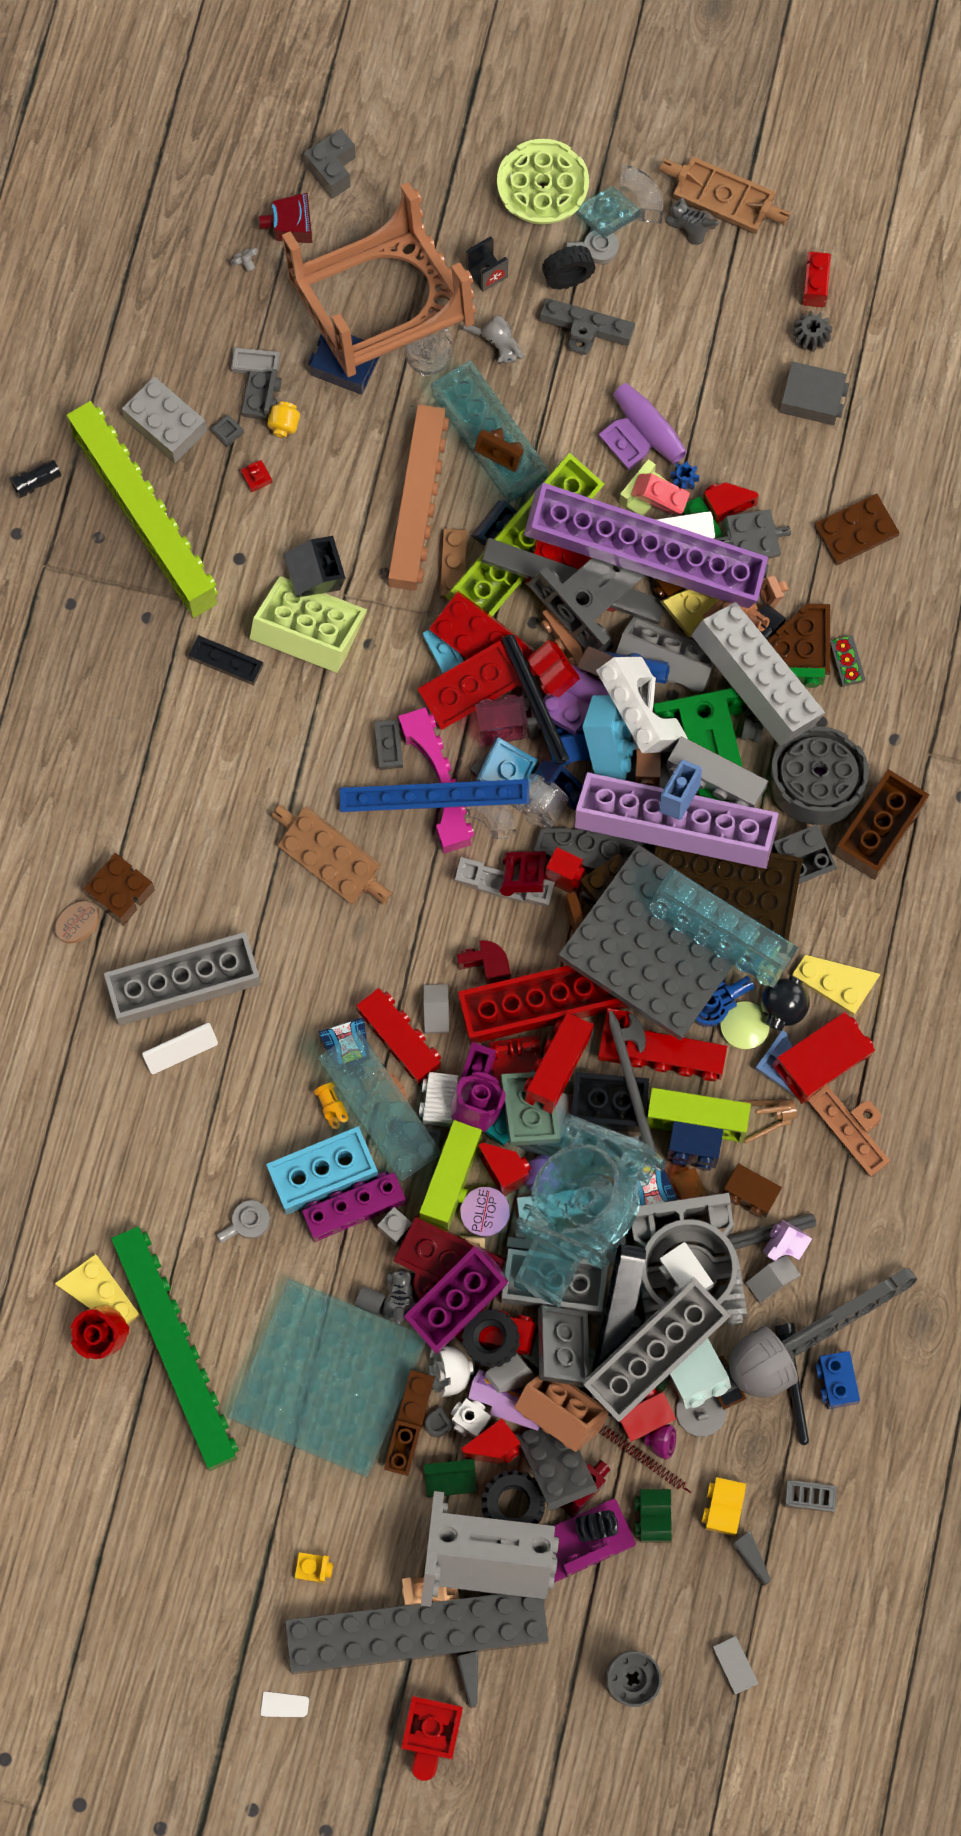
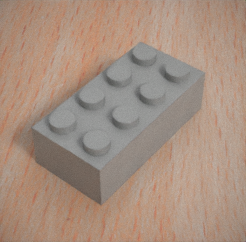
M508 1249L505 1276L509 1283L503 1288L501 1303L534 1308L546 1305L588 1312V1315L601 1316L608 1262Z

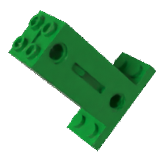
M734 688L653 704V713L663 719L677 718L688 740L743 768L730 715L734 716L743 713L747 709V704ZM706 788L698 789L695 794L696 796L720 800ZM725 799V800H720V801H725V802L733 803V802H731V801H729V800H727V799Z

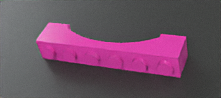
M425 707L398 716L399 726L406 745L412 744L425 756L435 771L439 783L456 782L455 779H450L448 773L452 771L448 757L443 758L441 750L444 749L440 735L436 736L433 728H436L433 714L428 715ZM465 807L443 809L441 824L436 825V833L444 854L471 846V837L474 836L471 823L465 822L463 816L467 814Z

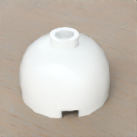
M445 1346L438 1353H435L432 1349L430 1358H434V1365L429 1366V1371L431 1375L435 1376L433 1384L435 1393L441 1392L439 1397L460 1393L468 1385L470 1375H473L472 1361L467 1359L462 1350L454 1346Z

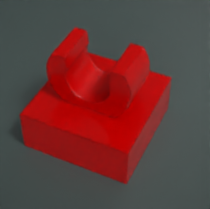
M262 460L241 469V474L251 493L273 483Z

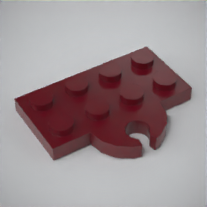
M415 1215L393 1262L415 1272L413 1280L414 1290L421 1300L426 1295L427 1289L434 1287L474 1246L482 1247ZM484 1249L502 1269L506 1259Z

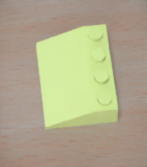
M279 576L253 618L249 639L338 673L354 642L367 609L326 593L295 598L290 579Z

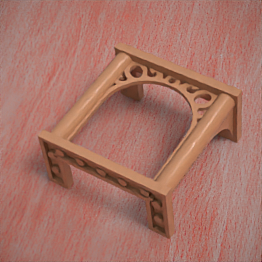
M409 182L400 185L402 199L399 207L383 227L368 237L303 264L300 246L291 231L282 235L289 280L347 377L355 375V367L461 321L466 327L474 324L476 309L472 302L474 298V292L471 288L473 283L472 276L469 270H464L461 263H457L451 266V268L446 267L444 257L440 251H436L432 237L425 234V228L421 221V218L424 216L419 204L422 202L419 191L417 189L414 190ZM413 244L415 250L412 253H403L406 245ZM419 254H420L421 260H417V259H416V257H417ZM378 258L400 259L416 266L425 275L430 287L429 298L423 310L412 320L353 346L350 329L341 314L332 316L331 322L310 287L311 284L363 262ZM440 287L441 291H436V288ZM437 298L449 300L446 305H438L434 302Z

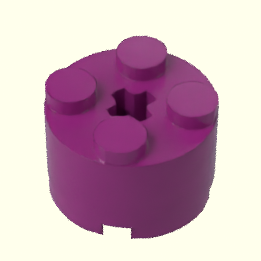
M474 1072L470 1076L462 1077L458 1082L450 1103L452 1120L481 1129L482 1132L487 1131L496 1122L505 1102V1091L498 1085L499 1081L495 1077L483 1072Z

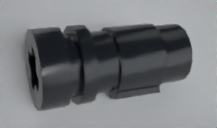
M51 460L32 468L28 472H20V476L16 474L10 477V481L17 496L23 498L27 496L28 492L31 494L34 492V489L61 477V472L56 462Z

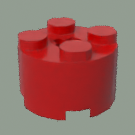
M102 1305L83 1311L75 1317L70 1327L73 1339L71 1344L76 1352L86 1359H102L115 1354L123 1347L129 1334V1325L119 1311L109 1305Z

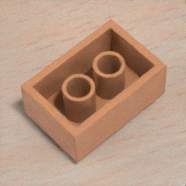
M540 1375L525 1386L514 1407L523 1417L536 1423L544 1432L551 1434L561 1441L565 1447L575 1452L599 1433L609 1414V1411L603 1405L576 1386L540 1380Z

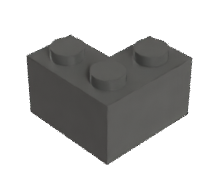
M341 128L304 152L305 166L332 199L351 187L350 174L344 165L356 158L355 144Z

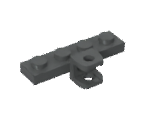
M549 298L546 299L540 315V321L571 329L569 350L583 355H587L591 351L595 337L629 346L636 324ZM583 343L585 346L578 347L576 344Z

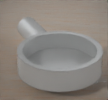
M607 229L591 231L586 236L584 242H567V247L574 245L587 247L590 250L594 263L597 264L609 263L618 254V238L612 231Z
M253 1200L239 1204L232 1216L233 1225L218 1233L217 1237L221 1243L236 1234L247 1239L261 1237L266 1233L270 1225V1215L267 1208L262 1203Z

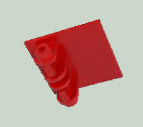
M537 1035L489 1042V1048L496 1050L493 1075L499 1081L498 1085L500 1087L501 1074L530 1073L534 1069L537 1060L541 1058Z

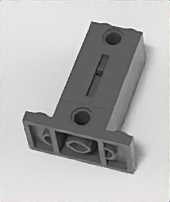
M592 558L563 584L559 581L558 574L546 566L527 585L585 651L588 646L598 650L610 638L607 636L606 629L594 620L645 575Z

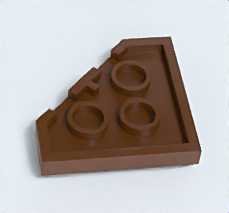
M805 604L791 620L789 619L768 640L788 667L825 668V675H830V604Z

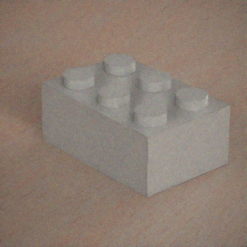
M153 377L122 408L124 420L174 463L207 432L205 420L156 377Z

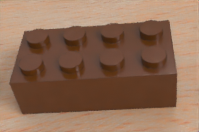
M888 769L837 845L834 855L876 880L925 806L930 794Z

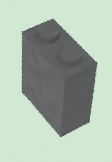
M792 361L780 413L835 425L836 417L841 418L844 404H840L841 397L847 396L849 383H845L847 374Z

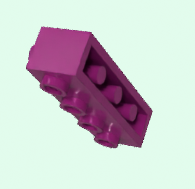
M388 1172L380 1173L374 1177L375 1180L367 1184L365 1181L353 1185L351 1187L352 1190L348 1192L338 1191L328 1196L329 1200L322 1203L318 1200L305 1206L306 1209L302 1210L314 1242L391 1211L393 1207L398 1208L405 1205L406 1198L395 1172L391 1174Z

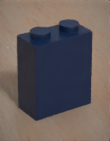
M321 334L317 346H319L317 352L311 354L308 362L311 376L363 395L380 356L356 366V374L347 377ZM351 335L352 346L365 341Z

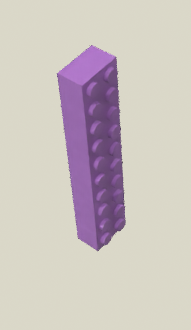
M542 483L535 491L524 536L729 603L737 602L739 606L750 608L758 601L768 560L767 556L546 483Z

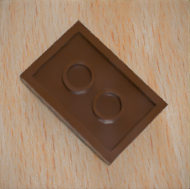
M878 494L830 515L814 525L836 566L898 537L900 533Z

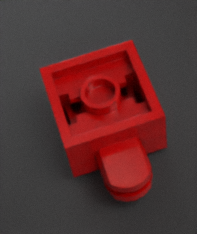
M412 1696L401 1749L415 1752L411 1770L418 1780L428 1781L435 1776L439 1758L453 1761L463 1707Z

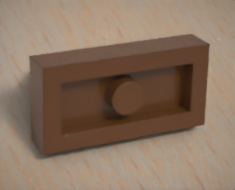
M502 428L489 432L482 429L478 434L474 448L475 452L513 472H516L519 468L524 453L521 442L508 443L504 441Z

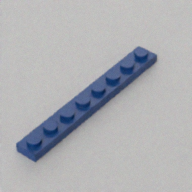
M528 779L340 788V812L530 804Z

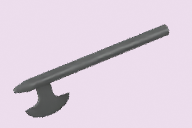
M610 1011V1029L646 1154L651 1156L656 1154V1149L625 1045V1041H633L637 1045L639 1052H643L646 1046L645 1032L638 1018L632 1014H629L630 1026L621 1029L614 1012Z

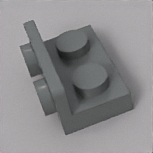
M272 369V373L250 370L242 410L243 417L268 420L271 407L277 404V399H274L276 391L280 392L282 378L278 377L277 369Z

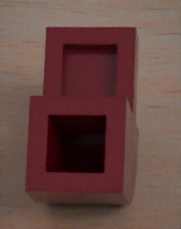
M481 940L479 941L480 950L475 951L473 948L461 951V954H457L459 970L483 966L486 984L511 979L507 955L498 944L492 941Z

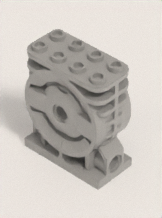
M729 1193L629 1207L634 1243L646 1249V1261L641 1280L646 1321L669 1300L664 1293L656 1295L654 1291L666 1289L673 1296L675 1294L673 1288L676 1286L671 1278L667 1280L659 1269L660 1266L648 1268V1265L660 1262V1258L666 1251L679 1243L696 1242L707 1246L715 1254L727 1253L728 1256L713 1258L706 1249L697 1245H687L714 1283V1287L708 1290L709 1293L713 1291L717 1281L730 1280L728 1285H720L713 1296L730 1314V1317L724 1323L728 1322V1326L743 1324V1319H746L748 1314L739 1259L734 1246L728 1239L729 1234L734 1229ZM708 1213L710 1224L699 1220L685 1219ZM678 1220L662 1227L657 1232L655 1230L654 1221ZM721 1228H726L723 1233L719 1230ZM650 1239L647 1244L642 1240Z

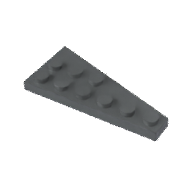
M544 828L540 831L534 851H546L547 858H551L556 847L583 859L582 868L594 871L617 854H620L626 862L638 845L654 855L656 845L649 847L644 842L583 829Z

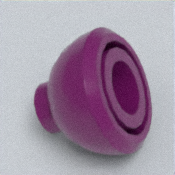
M666 1424L646 1434L645 1445L650 1447L656 1456L668 1460L672 1457L676 1446L677 1434L675 1427L672 1424Z

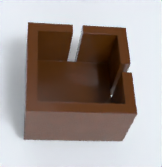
M114 853L84 887L86 897L122 926L137 911L136 904L132 899L135 897L137 904L142 906L155 891L153 882L137 869L133 870L132 865L117 853Z

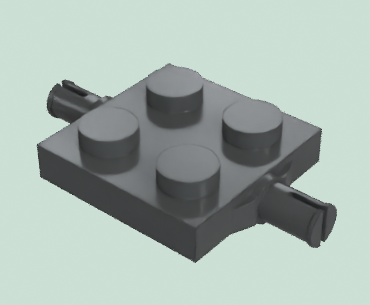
M771 509L725 517L726 537L714 539L767 556L768 558H774L781 555L778 538L790 536L791 530L790 526L776 528Z

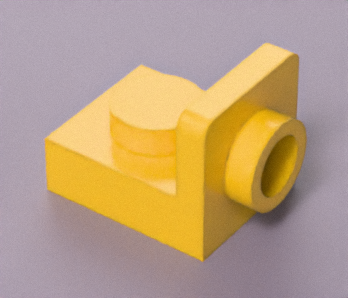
M299 1552L295 1579L326 1584V1578H331L333 1563L329 1562L330 1558L326 1555L319 1556Z

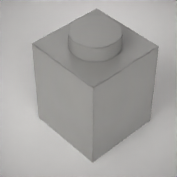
M393 1207L377 1226L378 1231L397 1247L403 1241L412 1222Z

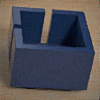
M674 1121L667 1160L672 1161L671 1164L685 1167L686 1164L691 1163L696 1165L697 1169L703 1171H710L711 1168L716 1169L720 1155L723 1129Z

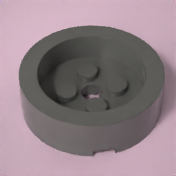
M814 726L781 747L780 745L777 747L769 775L771 794L777 805L787 815L800 822L812 825H828L839 822L850 816L863 799L869 776L867 758L862 748L852 742L845 733L829 727ZM822 767L826 770V773L819 777L813 769Z

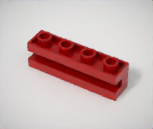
M378 988L358 1003L356 1010L418 1086L429 1075V1072L435 1073L441 1068V1062L439 1061L441 1056L434 1047L428 1048L424 1043L426 1038L418 1028L414 1030L410 1026L409 1022L411 1020L403 1010L398 1011L393 1005L395 1003L393 997L387 991L383 993Z
M566 1013L563 1021L558 1020L553 1031L556 1034L554 1039H548L543 1051L546 1053L544 1058L537 1060L533 1070L535 1075L533 1079L528 1078L523 1091L526 1092V1103L534 1106L536 1101L544 1104V1111L553 1113L592 1036L593 1023L570 1013Z
M645 1030L646 1046L643 1052H639L637 1045L633 1041H628L627 1052L632 1067L643 1068L644 1065L653 1067L654 1071L662 1073L671 1070L676 1071L678 1075L683 1077L698 1075L702 1076L703 1080L715 1082L716 1079L721 1080L728 1047L726 1045L683 1038L680 1041L672 1035Z

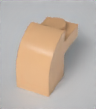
M410 1577L402 1579V1594L405 1605L421 1604L424 1578ZM439 1587L438 1597L432 1596V1602L459 1599L458 1589Z

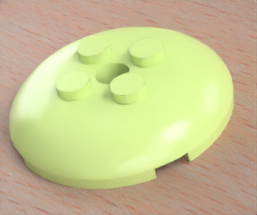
M534 139L516 146L514 151L505 156L498 170L497 188L503 204L516 217L533 224H553L570 217L581 207L588 193L589 174L581 156L579 157L568 145L551 139ZM546 183L547 186H544V188H542V186H539L538 184Z

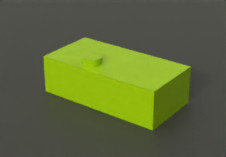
M652 1088L647 1121L649 1128L672 1131L674 1121L723 1129L722 1140L743 1143L747 1133L751 1104Z
M455 1120L453 1121L419 1213L420 1217L447 1231L450 1229L459 1203H463L467 1196L468 1190L464 1188L478 1153V1145L482 1142L481 1129Z

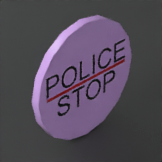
M479 1187L472 1190L465 1197L461 1205V1219L464 1226L471 1233L479 1236H492L499 1233L506 1226L510 1217V1206L506 1197L499 1190L491 1187Z

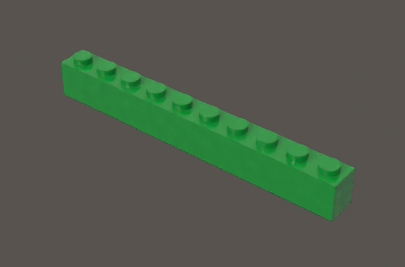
M138 1226L112 1237V1242L209 1472L237 1460L235 1453L239 1451L234 1437L229 1439L225 1431L230 1427L224 1414L219 1415L215 1406L220 1405L215 1392H209L206 1383L210 1382L205 1368L199 1369L196 1360L200 1359L195 1345L190 1346L186 1337L191 1336L185 1322H179L177 1314L181 1313L176 1299L170 1300L167 1292L171 1290L166 1276L160 1277L158 1269L162 1266L157 1254L151 1255L148 1246L152 1245L147 1231L142 1232Z

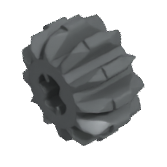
M812 310L808 316L802 313L800 320L794 322L795 329H793L792 334L794 337H797L796 344L803 343L804 350L809 346L813 352L817 346L823 349L825 342L831 340L832 326L828 325L829 318L822 319L821 312L815 316Z

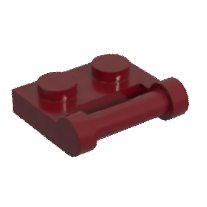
M546 851L505 853L503 856V864L505 865L503 882L500 884V893L503 896H511L513 893L543 892L547 862ZM520 864L519 881H513L514 866Z

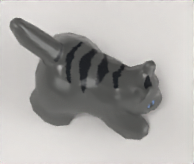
M680 198L678 202L671 206L672 216L666 218V223L669 226L686 230L688 234L687 239L691 244L703 243L704 236L709 229H715L719 224L718 220H715L711 213L690 207L686 204L684 198Z
M399 1269L386 1275L388 1296L383 1302L381 1309L382 1317L385 1320L390 1321L394 1318L395 1324L399 1325L403 1321L404 1316L416 1305L413 1298L415 1273H408L404 1269Z

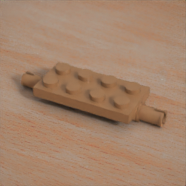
M692 157L689 164H684V166L664 158V163L660 166L659 172L672 176L679 182L673 193L674 199L680 200V198H684L686 204L699 210L708 211L713 216L757 234L763 220L766 218L785 226L786 221L790 217L791 212L772 205L776 192L696 157Z
M282 805L275 809L276 813L273 812L271 817L287 828V833L278 844L281 849L351 904H355L359 897L367 892L383 905L388 902V897H391L393 892L377 881L376 873L382 866L379 862L309 807H304L297 817Z

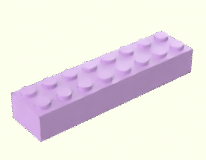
M587 772L576 808L575 828L767 868L776 834L779 813L695 795L683 818L678 820L659 811L660 795L664 790L663 788Z

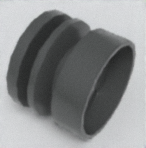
M625 1651L616 1655L609 1662L605 1671V1685L609 1694L617 1702L629 1707H641L650 1703L658 1695L662 1685V1674L658 1664L649 1655L638 1651ZM636 1672V1678L639 1681L637 1684L631 1683L629 1686L627 1684L629 1679L626 1675L627 1673L633 1674Z

